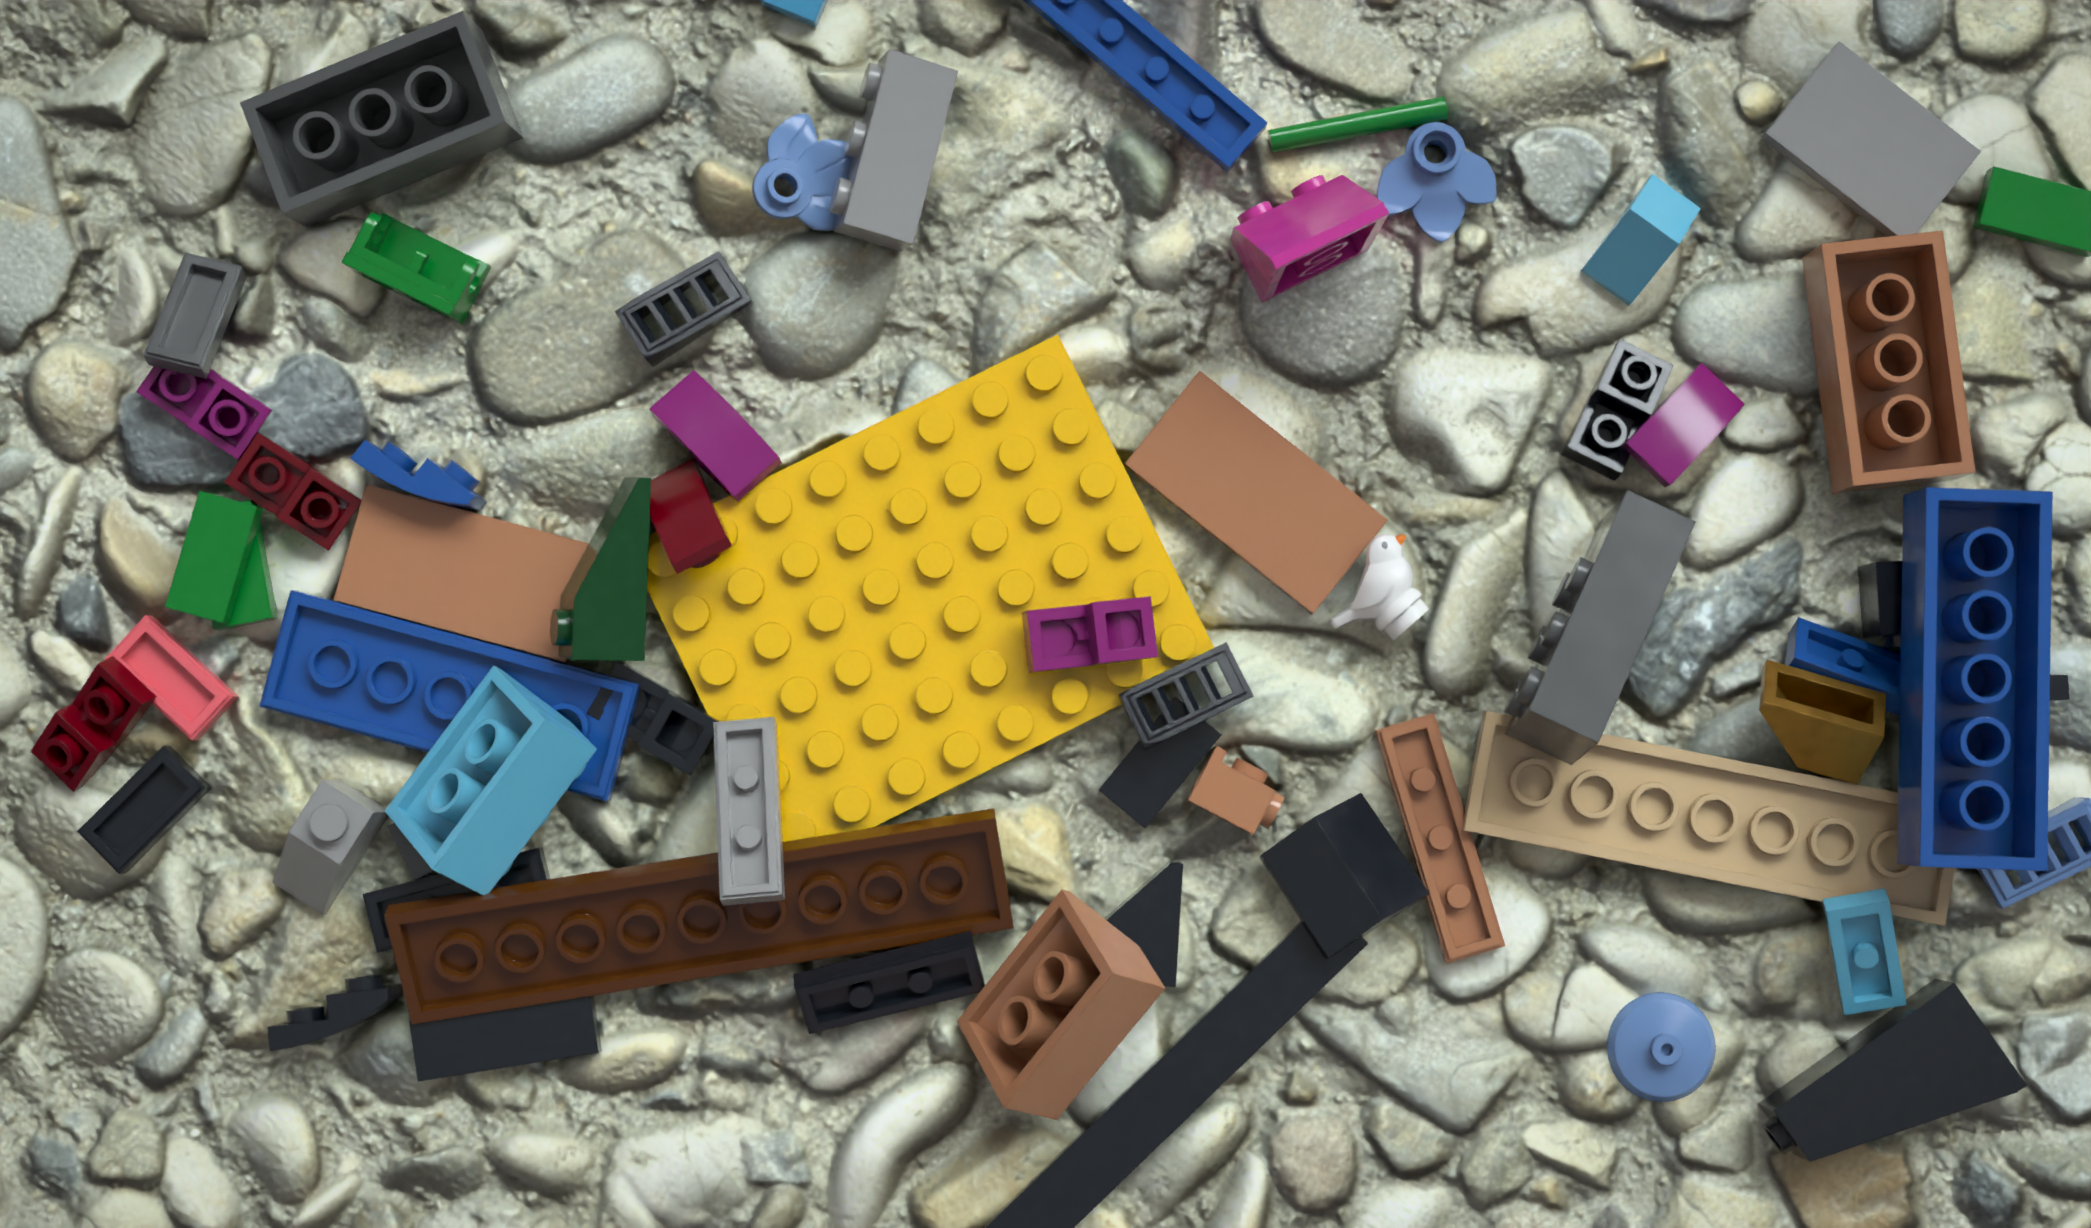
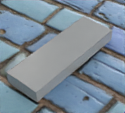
M774 717L713 722L720 901L724 906L785 900L777 722Z

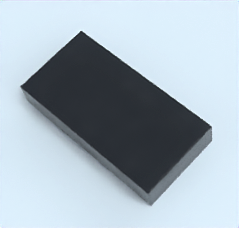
M1174 697L1170 701L1178 719L1189 714L1184 703L1178 698ZM1162 713L1153 722L1156 729L1167 725ZM1204 721L1148 750H1144L1139 740L1098 790L1142 827L1146 828L1222 734Z
M164 745L77 832L118 874H126L212 787L171 746Z

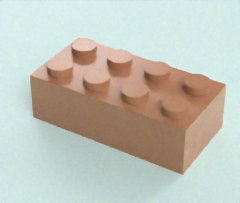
M1943 230L1825 243L1802 258L1832 494L1953 481L1976 473Z

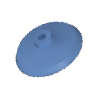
M1664 992L1642 995L1625 1005L1611 1024L1607 1038V1055L1611 1069L1619 1082L1627 1090L1640 1098L1655 1102H1669L1684 1098L1703 1084L1714 1064L1716 1043L1713 1029L1704 1013L1684 997Z

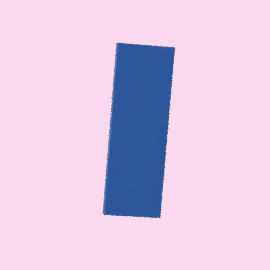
M290 590L259 707L429 752L494 665L568 719L597 748L587 762L584 771L571 783L567 791L603 801H610L626 746L629 725L632 723L641 689L639 688L640 684L626 681L622 678L611 677L600 672L302 591ZM601 687L613 690L603 708L604 712L600 720L587 714Z

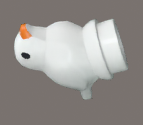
M1381 534L1375 536L1369 542L1365 556V568L1352 603L1329 621L1334 629L1355 620H1375L1376 628L1380 632L1384 630L1394 641L1430 609L1420 598L1423 594L1419 590L1412 588L1414 574L1410 563L1403 556V544L1406 540L1404 534L1397 536Z

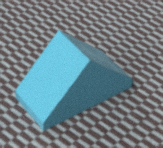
M1651 174L1581 269V272L1624 303L1630 305L1681 243L1701 208L1654 174Z

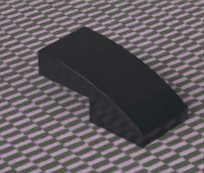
M616 661L608 676L638 683L641 689L627 737L638 742V746L691 776L714 736L713 722L721 721L710 716L698 706L622 661ZM601 687L587 714L600 720L605 711L603 708L613 690Z

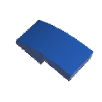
M364 440L350 457V459L368 472L422 499L458 509L480 511L487 503L486 500L473 491L480 481L453 460H450L443 467L427 458L417 472L413 474L412 471L418 463L399 447L389 441L382 449L367 440Z

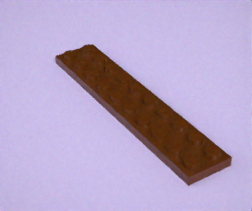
M995 809L783 842L785 900L723 906L720 901L717 852L493 888L486 895L472 891L388 905L384 917L411 1024L918 944L971 931L972 935L1013 929V916Z

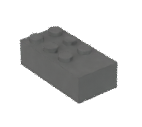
M464 11L240 102L282 214L305 227L524 138L484 33Z
M1629 490L1621 496L1600 521L1584 558L1580 557L1572 572L1565 574L1556 591L1552 605L1559 608L1560 612L1556 611L1547 627L1543 625L1528 654V659L1537 663L1535 667L1531 666L1523 680L1519 679L1505 705L1503 712L1512 716L1505 732L1506 735L1570 765H1573L1599 743L1696 521Z

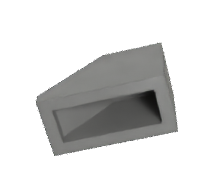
M322 780L288 832L272 883L322 915L327 914L389 817L385 812L386 808L342 780Z

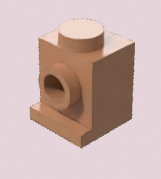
M1214 746L1195 780L1186 801L1249 834L1254 835L1258 825L1269 829L1285 797L1264 785L1269 775L1268 773L1239 758H1236L1232 767L1222 763L1227 751Z

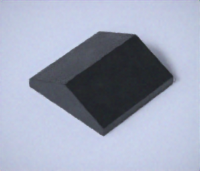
M1362 793L1315 816L1260 855L1261 861L1326 959H1329L1429 895V892Z

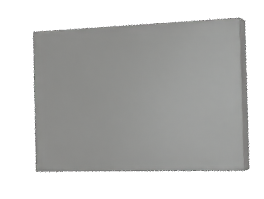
M1840 41L1833 46L1761 137L1887 237L1917 233L1981 152Z

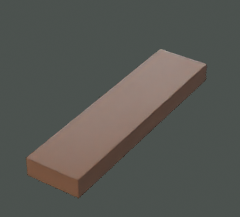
M1431 713L1374 730L1418 877L1429 892L1425 900L1444 962L1450 963L1504 947V939L1471 832L1462 830L1465 812L1435 714Z

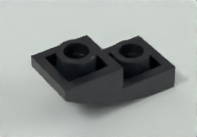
M1619 339L1592 388L1561 455L1615 481L1622 474L1630 456L1622 445L1652 415L1674 365Z
M382 974L344 979L345 990L326 995L328 1017H325L324 1006L293 1009L286 1011L287 1022L267 1027L270 1051L312 1043L349 1030L373 1018L403 996L402 984L383 986Z

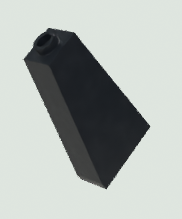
M1934 979L1906 999L1907 1005L1894 1007L1758 1104L1769 1119L1762 1124V1127L1779 1151L1784 1155L1792 1151L1793 1154L1811 1162L2017 1093L2026 1087L2027 1084L1956 984Z

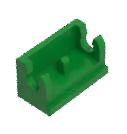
M373 212L364 221L349 252H346L341 262L356 274L463 325L491 269L488 263L465 254L384 213L377 215Z

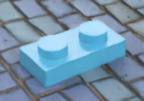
M1885 888L1822 899L1839 997L1844 1015L1907 1005L1890 901Z

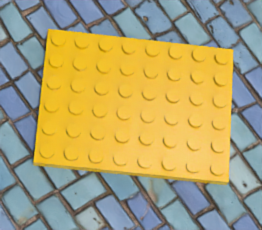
M1058 334L764 478L738 502L729 495L713 503L724 522L732 546L723 550L715 561L704 567H690L677 574L657 531L649 535L647 591L707 714L719 721L774 717L777 722L783 842L876 827L1122 705L1118 694L1214 648ZM1151 596L1158 657L1028 673L1022 612Z

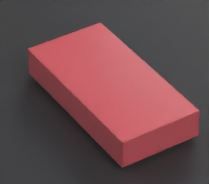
M145 615L105 658L106 660L114 656L157 697L152 704L192 741H199L239 698L230 687L158 620L150 615Z

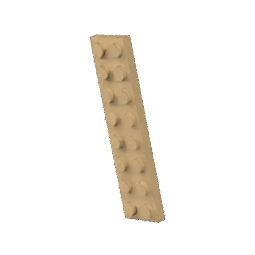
M1483 711L1464 809L1465 816L1462 829L1464 831L1823 902L1822 899L1885 888L1890 901L1892 916L1941 926L1946 924L1955 868L1918 867L1897 864L1898 792L1602 734L1598 744L1573 765H1570L1506 735L1505 732L1512 716L1490 711Z

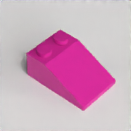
M1319 175L1295 187L1291 191L1294 198L1275 208H1272L1270 202L1266 201L1240 214L1237 217L1240 225L1233 228L1230 241L1259 299L1263 303L1367 252L1389 215L1384 202L1344 175H1340L1326 182L1323 175Z

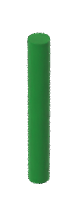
M1437 97L1269 129V146L1271 153H1277L1445 121L1448 119L1447 105L1444 97Z

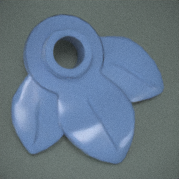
M806 113L794 115L786 119L768 138L767 163L758 170L753 179L752 193L757 206L765 214L776 219L796 217L813 230H834L838 215L829 212L832 194L839 177L847 180L853 157L844 155L846 142L833 139H825L818 142L812 119ZM782 178L789 181L793 187V195L789 197L779 195L774 188V180Z
M1432 122L1417 128L1407 141L1405 154L1392 160L1385 166L1379 178L1377 198L1384 202L1389 215H1396L1411 209L1413 218L1420 229L1433 240L1443 243L1460 226L1465 213L1466 202L1471 204L1495 202L1496 179L1486 159L1465 150L1464 141L1454 128L1444 123ZM1428 145L1441 147L1445 154L1444 161L1437 164L1429 162L1424 156V148Z

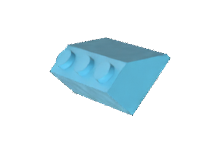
M493 665L386 808L385 812L432 870L482 895H486L491 892L499 879L509 871L514 859L535 831L545 823L550 811L571 783L584 771L587 762L597 748L568 719L503 670Z

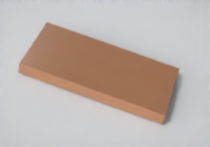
M1200 370L1124 464L1128 470L1311 615L1314 614L1365 550L1369 542L1388 521V519Z
M366 484L333 600L569 663L570 659L558 656L559 646L552 645L550 621L553 609H560L561 594L589 543Z

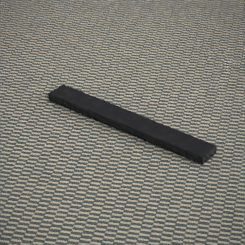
M1300 921L983 1228H1074L1341 971L1368 942L1362 937L1329 959H1326L1302 921Z

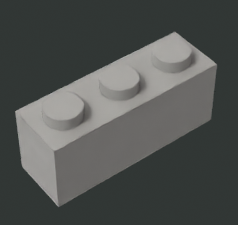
M889 49L878 60V64L869 62L859 97L868 100L862 122L853 121L844 150V155L853 157L847 180L838 178L830 202L829 212L838 215L834 232L900 252L913 245L958 70Z

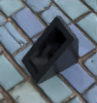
M1170 861L1107 915L1105 920L1141 948L1165 987H1176L1183 863Z

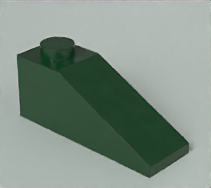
M624 477L561 594L560 609H553L550 621V637L552 645L559 646L558 656L571 660L644 661L651 478Z

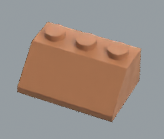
M1061 889L960 1016L957 1023L1004 1108L1057 1120L1165 990V986L1141 948L1074 894Z

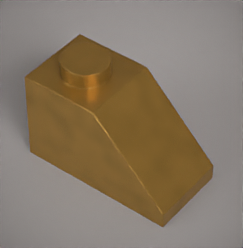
M1766 660L1762 670L1759 711L1796 766L1857 785L1884 739L1886 694Z

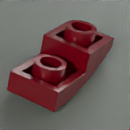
M259 431L224 482L328 551L362 500Z
M693 459L651 480L650 516L677 574L690 567L701 568L712 563L721 555L723 550L732 546L724 522L711 500L704 478Z
M112 656L96 665L72 704L55 712L30 752L75 792L84 786L121 745L157 696Z

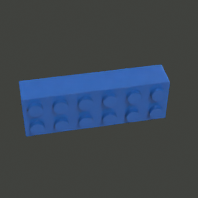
M1926 487L1903 495L1897 864L1918 867L2047 871L2052 491Z

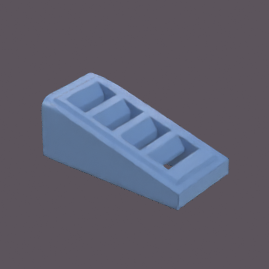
M2074 797L2048 811V832H2053L2066 857L2058 860L2048 843L2047 871L2035 873V871L2016 870L2021 882L2013 886L2004 870L1977 869L1998 908L2004 909L2091 867L2090 798ZM2071 821H2073L2084 843L2086 844V846L2083 848L2080 846L2078 840L2076 839L2073 831L2071 830L2068 824Z

